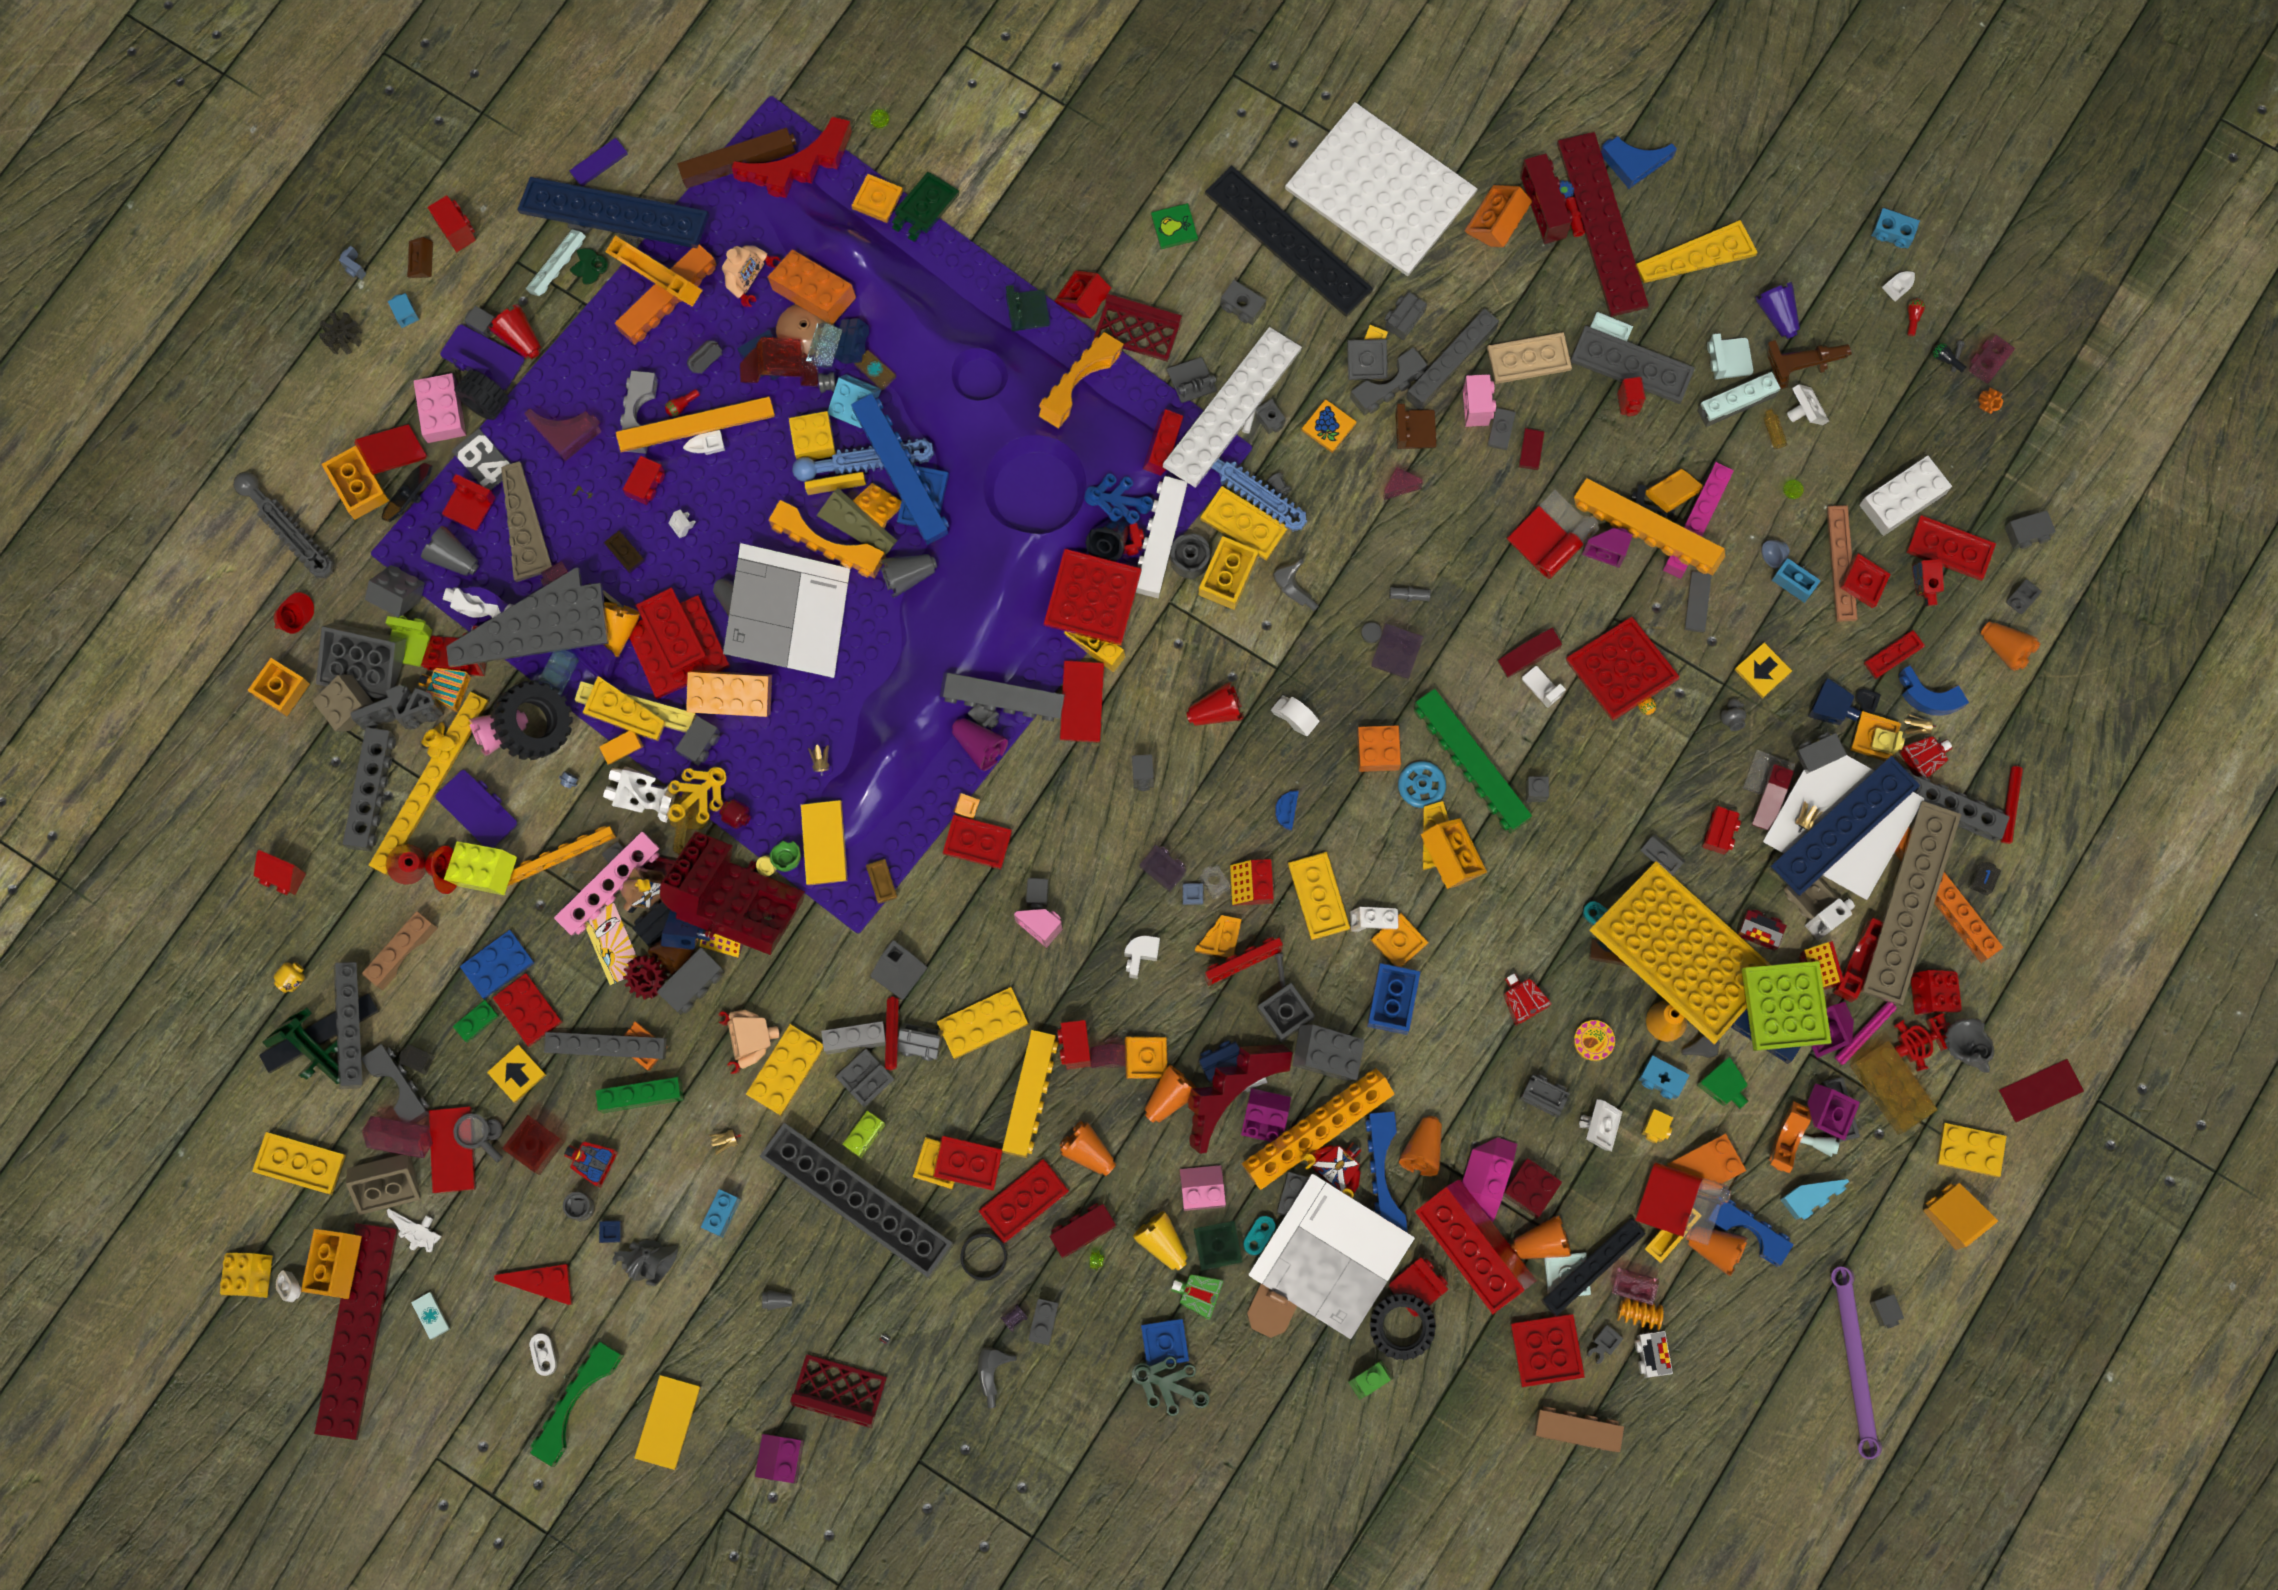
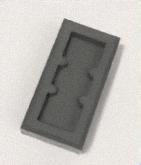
M1500 408L1496 409L1488 446L1507 450L1516 412Z

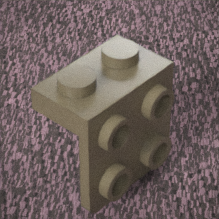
M1821 878L1814 882L1800 896L1789 885L1784 888L1787 899L1792 903L1795 902L1799 907L1800 913L1805 918L1811 920L1838 898Z

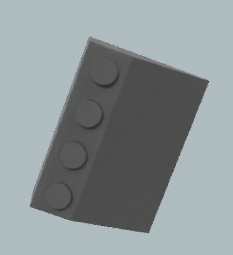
M337 623L324 625L321 628L316 684L327 687L337 675H353L368 696L384 700L388 698L386 690L396 685L404 660L406 639Z

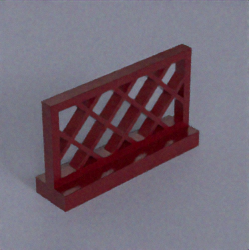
M1108 294L1094 339L1100 337L1101 330L1109 327L1113 334L1111 336L1120 341L1118 336L1128 333L1131 340L1123 343L1122 349L1168 362L1178 330H1180L1182 324V315ZM1108 310L1116 312L1118 318L1109 322L1106 317ZM1133 317L1137 323L1127 327L1124 319ZM1121 321L1125 329L1115 333L1111 325ZM1147 322L1153 323L1155 329L1146 333L1142 325ZM1140 327L1143 335L1134 339L1130 331ZM1165 328L1173 329V334L1164 338L1161 330ZM1158 332L1162 340L1152 344L1148 336ZM1146 338L1150 346L1144 349L1138 347L1136 342ZM1165 344L1167 348L1166 354L1157 353L1155 347Z
M806 1354L790 1403L798 1408L872 1429L887 1377ZM809 1361L818 1363L821 1368L820 1371L811 1376L807 1370ZM831 1368H837L842 1376L830 1382L826 1371ZM823 1373L828 1383L817 1389L812 1379ZM853 1373L858 1374L861 1382L850 1387L845 1377ZM844 1379L848 1389L837 1395L832 1384ZM872 1379L881 1381L879 1389L871 1393L866 1383ZM810 1380L815 1390L809 1394L801 1393V1385ZM864 1385L868 1395L857 1400L852 1390ZM830 1386L835 1396L828 1400L822 1399L819 1392ZM850 1392L855 1402L848 1406L843 1405L839 1397ZM871 1398L874 1404L872 1412L862 1410L859 1403Z

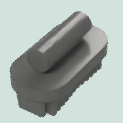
M707 340L688 358V368L694 373L702 374L711 363L722 355L720 345L713 340Z

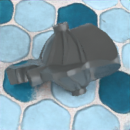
M646 1239L639 1243L633 1241L629 1247L632 1252L616 1251L612 1260L613 1265H616L618 1261H623L622 1269H626L625 1273L628 1274L629 1278H633L634 1281L649 1279L646 1281V1284L656 1286L673 1266L678 1254V1245L662 1247L661 1243L655 1240L650 1241Z

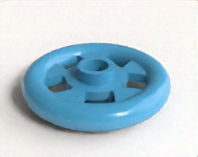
M1417 761L1403 769L1398 779V789L1401 797L1413 807L1423 808L1424 806L1438 803L1443 798L1446 791V779L1443 772L1436 765L1426 761ZM1424 769L1432 772L1431 777L1422 774ZM1414 771L1417 776L1412 781L1408 776ZM1424 781L1426 786L1420 787L1419 782ZM1432 782H1438L1437 790L1431 789ZM1410 786L1416 792L1413 795H1410L1407 791V788ZM1420 794H1429L1430 799L1421 800Z

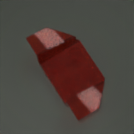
M761 337L756 347L740 363V382L758 383L761 375L800 377L801 386L818 387L817 367L803 352L800 339Z

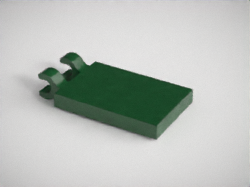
M927 172L895 209L897 216L892 221L894 223L892 229L899 232L906 221L913 226L908 231L910 233L908 239L915 242L921 231L928 233L959 196V190Z

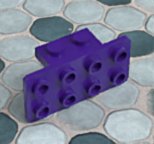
M464 325L457 326L440 353L443 359L453 363L459 370L480 372L493 380L503 390L508 389L525 362L522 356Z
M461 770L436 794L435 798L483 846L494 848L517 826V821L500 805L502 800L495 793L490 795L486 791L488 787L481 780L477 782L465 770Z

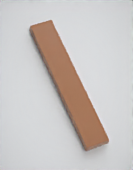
M1848 505L1828 506L1826 509L1836 622L1856 621V598L1840 588L1852 562Z

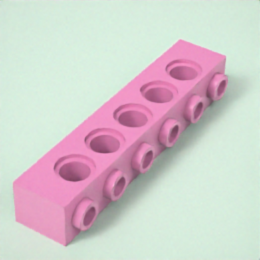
M641 832L554 919L570 935L575 933L577 935L581 934L587 928L585 924L590 919L594 921L602 913L600 909L605 904L609 906L616 899L614 895L623 888V882L628 879L634 867L645 869L644 866L649 861L653 863L660 856L658 852L661 848L645 832ZM637 850L642 851L644 855L643 860L640 862H636L633 858V854ZM621 865H627L629 868V873L624 877L619 874V867ZM607 879H611L614 882V888L611 891L606 890L604 887V882ZM593 893H596L600 898L597 905L590 903L589 898ZM578 908H582L585 911V916L581 920L575 917V911Z

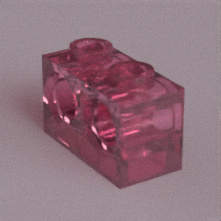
M1995 335L1992 341L1988 339L1981 347L1984 350L1982 354L1977 353L1970 362L1973 365L1969 371L1987 384H1989L2015 350L2012 345ZM1992 349H1997L2000 354L1995 353ZM1981 363H1985L1988 368H1984Z

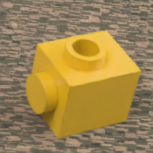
M1653 1109L1649 1114L1642 1135L1646 1136V1140L1656 1144L1657 1142L1661 1143L1665 1138L1668 1139L1673 1129L1670 1127L1673 1117Z

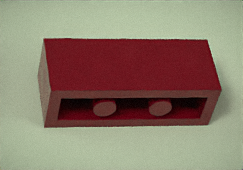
M1096 1203L1087 1209V1214L1082 1217L1078 1214L1069 1220L1070 1224L1067 1226L1059 1225L1051 1230L1052 1235L1049 1237L1062 1259L1116 1228V1224L1104 1204L1099 1206Z

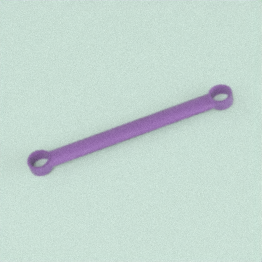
M1837 1267L1833 1270L1831 1279L1837 1290L1859 1428L1860 1443L1858 1450L1862 1457L1874 1459L1881 1454L1882 1446L1877 1440L1852 1285L1854 1273L1847 1267ZM1839 1270L1842 1272L1843 1286L1836 1280V1274ZM1867 1440L1870 1445V1456L1866 1455L1863 1450V1445ZM1874 1443H1875L1876 1446H1877L1876 1454H1875Z

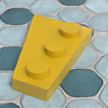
M1443 801L1423 807V833L1436 824L1449 821ZM1424 843L1422 871L1436 867Z

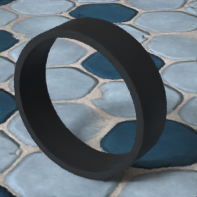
M977 1234L969 1238L963 1245L960 1260L963 1269L970 1277L980 1281H988L999 1276L1004 1270L1007 1262V1253L1002 1242L995 1236ZM980 1237H989L996 1240L1004 1252V1261L1000 1270L986 1278L976 1277L969 1273L963 1260L964 1251L968 1244Z

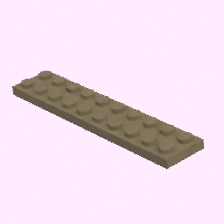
M1921 801L1863 984L1862 993L1899 1006L1903 1005L1960 821V813Z

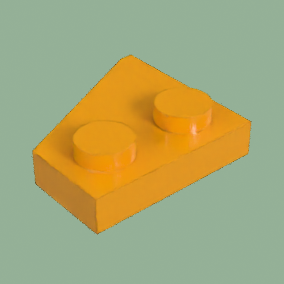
M1221 915L1204 939L1195 947V952L1226 959L1233 956L1242 919Z

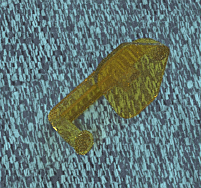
M683 792L682 797L674 804L680 805L692 792ZM699 799L685 810V816L680 821L673 822L669 819L670 824L676 828L673 851L678 855L684 849L687 829L701 830L708 823L707 821L704 824H700L696 821V814L699 812ZM707 805V812L710 813V808ZM672 812L673 816L678 817L676 812ZM700 814V818L705 820V816Z

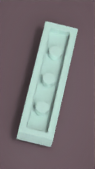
M571 230L526 287V290L530 294L537 296L545 293L549 283L559 275L560 269L570 261L571 255L581 247L582 241L586 236L580 231Z

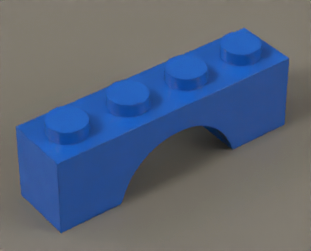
M1728 1198L1718 1199L1705 1221L1722 1232L1727 1231L1731 1227L1747 1228L1756 1236L1759 1242V1256L1776 1267L1781 1266L1794 1245L1789 1242L1790 1238L1783 1233H1775L1766 1222H1758L1753 1219L1754 1215L1745 1209L1739 1210L1735 1207L1736 1203Z

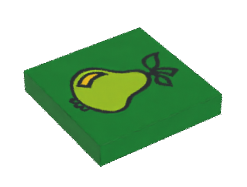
M1188 203L1151 212L1161 250L1198 241Z

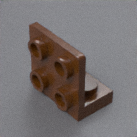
M1397 404L1395 411L1397 449L1436 448L1435 411L1405 410V404Z

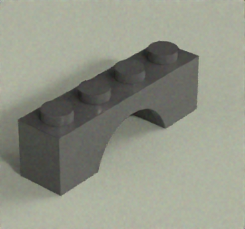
M1414 347L1398 358L1396 364L1398 375L1394 380L1382 385L1366 380L1351 391L1350 399L1364 416L1369 412L1372 414L1377 411L1380 404L1391 401L1400 390L1401 392L1409 388L1411 382L1415 379L1418 381L1426 372L1428 365Z
M381 1044L363 1056L361 1060L372 1076L376 1078L383 1076L392 1077L397 1082L400 1094L398 1102L393 1109L403 1124L410 1128L429 1115L427 1108L430 1106L423 1096L420 1098L416 1091L419 1089L413 1080L409 1081L405 1076L407 1071L401 1063L398 1064L394 1059L396 1054L390 1046L387 1048Z

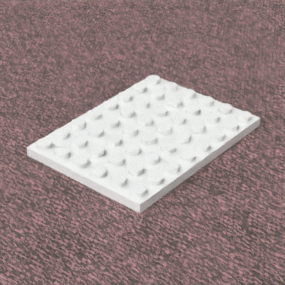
M1355 102L1285 186L1288 192L1406 276L1410 275L1477 192L1475 186Z

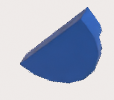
M1290 791L1278 799L1275 807V816L1278 823L1292 831L1299 791Z

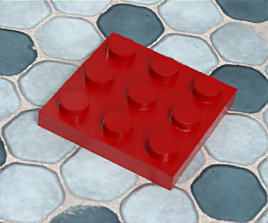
M1573 1314L1510 1324L1521 1388L1585 1378Z

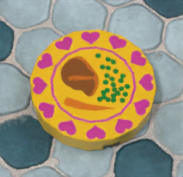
M1590 1020L1583 1023L1574 1035V1047L1577 1053L1586 1060H1603L1612 1053L1615 1046V1036L1612 1029L1606 1023L1599 1020Z

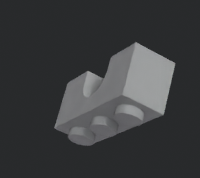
M883 1021L821 1031L824 1052L827 1055L847 1052L848 1049L856 1047L873 1048L885 1046L886 1029Z

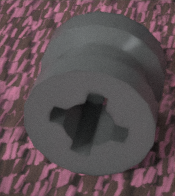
M830 372L828 375L819 373L820 392L824 393L826 390L833 392L836 387L835 373Z

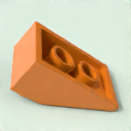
M1726 1134L1667 1164L1669 1167L1703 1177L1704 1185L1701 1194L1746 1171Z

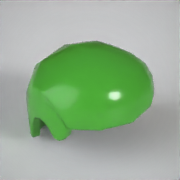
M782 841L773 847L770 852V862L779 871H791L798 866L801 860L800 848L794 841L791 843Z

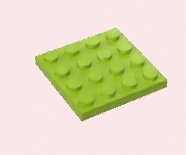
M1819 961L1742 968L1753 1051L1831 1043Z

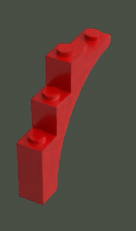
M831 117L825 130L812 144L785 159L768 163H742L734 161L732 165L734 179L741 182L755 183L758 186H767L768 194L774 197L787 198L793 180L812 184L819 165L825 168L838 169L852 133L850 121Z

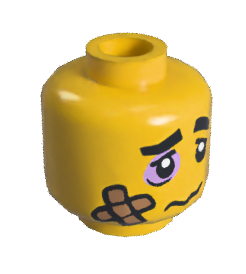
M296 962L293 964L284 963L274 974V985L284 993L296 991L305 980L303 967Z

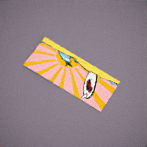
M614 903L601 908L600 911L602 913L594 921L590 919L585 924L610 985L623 980V976L627 974L624 971V968L628 967L627 963L637 957Z

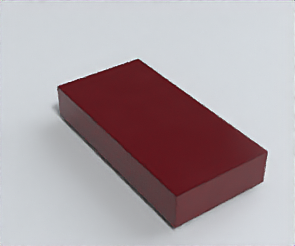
M1525 428L1519 461L1520 468L1539 469L1545 431Z

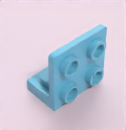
M847 374L838 378L828 408V414L862 428L852 411L851 404L870 394L877 398L880 395L881 389Z

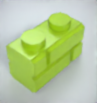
M866 1111L842 1145L859 1158H862L879 1135L878 1132H881L885 1127V1123L869 1111Z

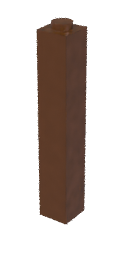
M786 127L677 163L687 189L733 174L732 165L734 161L766 163L794 154L793 146L797 144L793 133L789 134Z

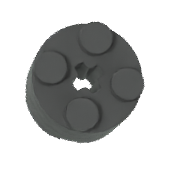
M1198 534L1179 536L1171 546L1170 561L1173 570L1178 575L1189 579H1195L1205 573L1210 563L1208 542Z

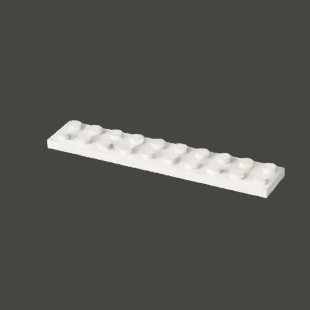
M1269 327L1165 460L1163 467L1196 488L1294 361L1302 347Z

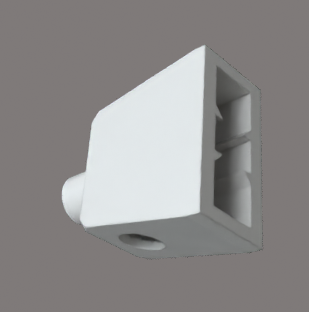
M1849 898L1843 901L1837 899L1809 921L1805 927L1819 941L1852 915L1851 910L1855 905Z

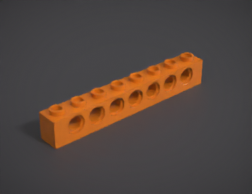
M1909 827L1894 852L1901 862L1911 833ZM1944 872L1934 904L1979 962L1982 963L2004 947Z

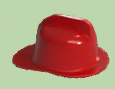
M301 592L290 595L276 609L274 613V627L289 634L299 632L314 615V604L311 598Z
M441 846L436 851H430L425 860V870L432 876L436 889L442 894L452 893L457 886L444 880L453 854V849L449 846Z

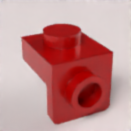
M1135 523L1129 525L1132 544L1126 545L1123 553L1128 556L1137 555L1139 551H1142L1144 534L1142 528L1138 529V525Z

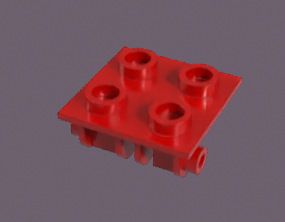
M431 636L421 666L427 668L428 671L435 668L462 671L460 666L450 667L448 665L446 647L459 638Z

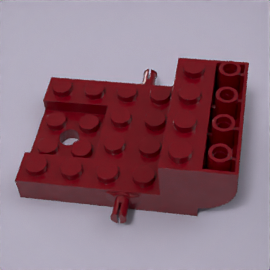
M695 831L661 882V900L669 909L677 913L676 919L707 930L705 932L706 937L713 938V935L717 934L771 955L803 903L805 891L754 872L756 869V862L750 861L747 868L731 863L733 845ZM764 917H771L772 919L766 920Z

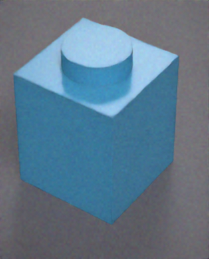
M406 293L396 295L388 301L401 328L419 320Z

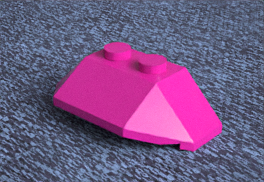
M1498 1137L1472 1149L1462 1180L1464 1186L1492 1222L1502 1201L1517 1148L1516 1143Z

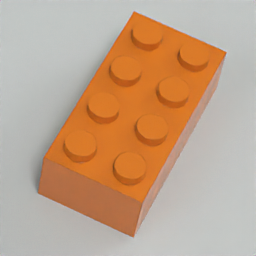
M791 250L768 276L773 291L830 325H833L856 299L852 284L794 250Z

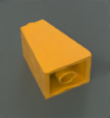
M1950 1183L1941 1190L1943 1194L1938 1198L1936 1196L1932 1197L1926 1202L1927 1207L1923 1209L1924 1213L1955 1250L1967 1247L1998 1222L1960 1183L1955 1185Z

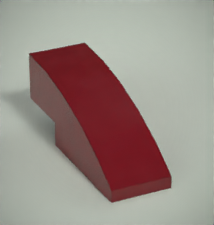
M1552 627L1498 660V663L1506 677L1509 678L1561 649L1562 643Z

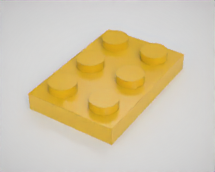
M1944 1123L1937 1165L2001 1177L2007 1136Z

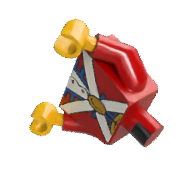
M1352 1142L1346 1150L1339 1145L1336 1147L1332 1145L1321 1147L1310 1154H1306L1300 1160V1162L1303 1160L1308 1162L1309 1165L1306 1169L1311 1167L1328 1184L1353 1199L1354 1193L1359 1187L1361 1176L1358 1168L1360 1164L1355 1160L1361 1149Z

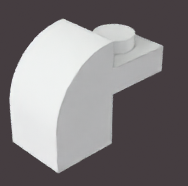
M1282 695L1271 709L1274 715L1286 720L1295 731L1305 736H1308L1320 722L1309 708L1294 697L1288 698Z
M1139 936L1129 942L1124 955L1125 957L1132 958V960L1128 959L1126 971L1130 972V978L1138 979L1141 959L1157 961L1160 938Z

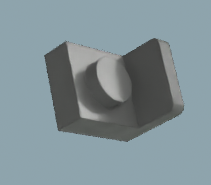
M2026 579L2006 603L2022 615L2042 591Z
M977 704L976 707L968 712V715L978 725L991 730L999 723L997 720L999 719V713L984 709L982 704Z

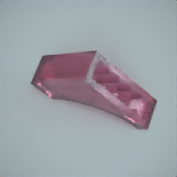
M531 409L524 413L528 421L564 461H567L602 432L598 426L600 424L599 420L593 414L589 416L586 411L572 419L560 421L543 418Z

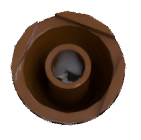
M661 939L650 947L647 953L649 957H655V963L661 961V968H665V972L673 976L690 959L694 949L661 946Z

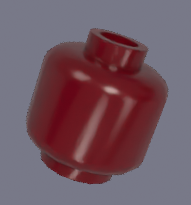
M736 799L727 800L719 812L721 820L735 829L746 826L751 819L749 815L750 808Z

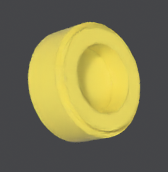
M770 855L762 856L756 862V869L761 875L770 876L777 870L770 862Z

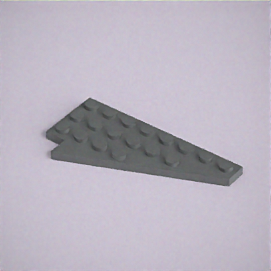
M574 568L446 646L448 665L456 667L609 644L602 584L582 586L580 569Z

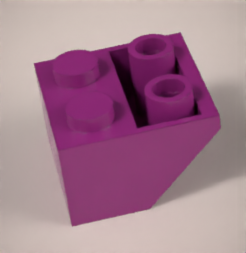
M1251 1088L1241 1135L1269 1142L1277 1139L1285 1131L1292 1097Z

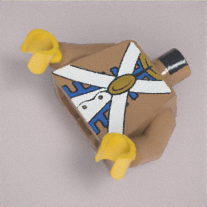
M634 867L628 879L623 882V888L621 889V894L627 901L623 906L624 909L629 913H634L637 907L650 908L661 898L660 885L665 875L660 871Z

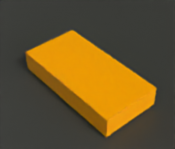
M628 731L601 745L599 748L607 764L610 765L644 746L638 734Z

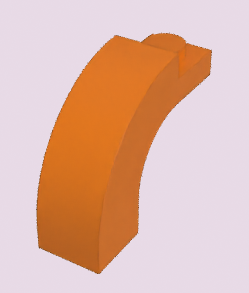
M1793 1101L1783 1120L1769 1157L1770 1165L1779 1171H1785L1790 1174L1793 1169L1797 1148L1812 1118L1808 1107Z

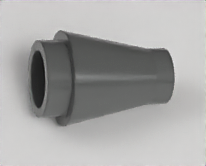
M772 1290L762 1292V1309L769 1311L783 1307H792V1294Z

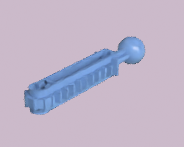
M924 438L923 440L916 439L913 443L910 440L906 444L900 443L902 449L906 448L912 458L909 461L912 465L915 462L920 464L922 462H929V459L934 455L932 443H929ZM869 446L868 450L862 447L861 451L853 449V452H849L846 449L845 453H841L840 450H837V454L832 455L833 459L817 462L808 457H801L794 462L792 472L796 479L806 482L812 480L816 473L835 471L836 474L845 475V473L852 474L854 471L858 473L860 470H864L865 473L868 472V469L875 471L876 468H880L883 470L884 467L875 450Z
M1217 459L1211 468L1219 473L1222 485L1228 482V489L1234 486L1235 493L1241 491V497L1246 495L1248 502L1254 500V506L1259 504L1261 511L1266 509V515L1272 513V519L1279 518V524L1285 522V528H1289L1292 532L1301 531L1305 524H1307L1306 513L1300 507L1294 508L1293 502L1287 504V498L1281 500L1280 493L1274 495V489L1269 491V486H1262L1261 480L1256 482V476L1250 478L1248 471L1243 473V467L1237 469L1235 461L1230 464L1229 462L1224 463ZM1290 516H1292L1293 518L1299 516V522L1295 521L1294 523H1292V518Z

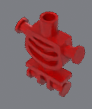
M1945 1013L1926 1021L1932 1033H1928L1921 1026H1913L1908 1029L1904 1024L1905 1020L1896 1024L1894 1028L1897 1027L1901 1035L1897 1037L1900 1045L1890 1049L1894 1059L1897 1060L1907 1056L1909 1062L1916 1061L1917 1072L1929 1069L1925 1065L1924 1059L1933 1053V1040H1936L1941 1051L1948 1048L1944 1038H1947L1945 1036L1948 1029L1947 1026L1951 1024L1946 1022L1944 1018ZM1935 1019H1936V1021H1937L1939 1027H1937V1025L1935 1024V1022H1934ZM1943 1029L1945 1034L1941 1035L1939 1030ZM1925 1045H1927V1053H1926V1054H1925Z

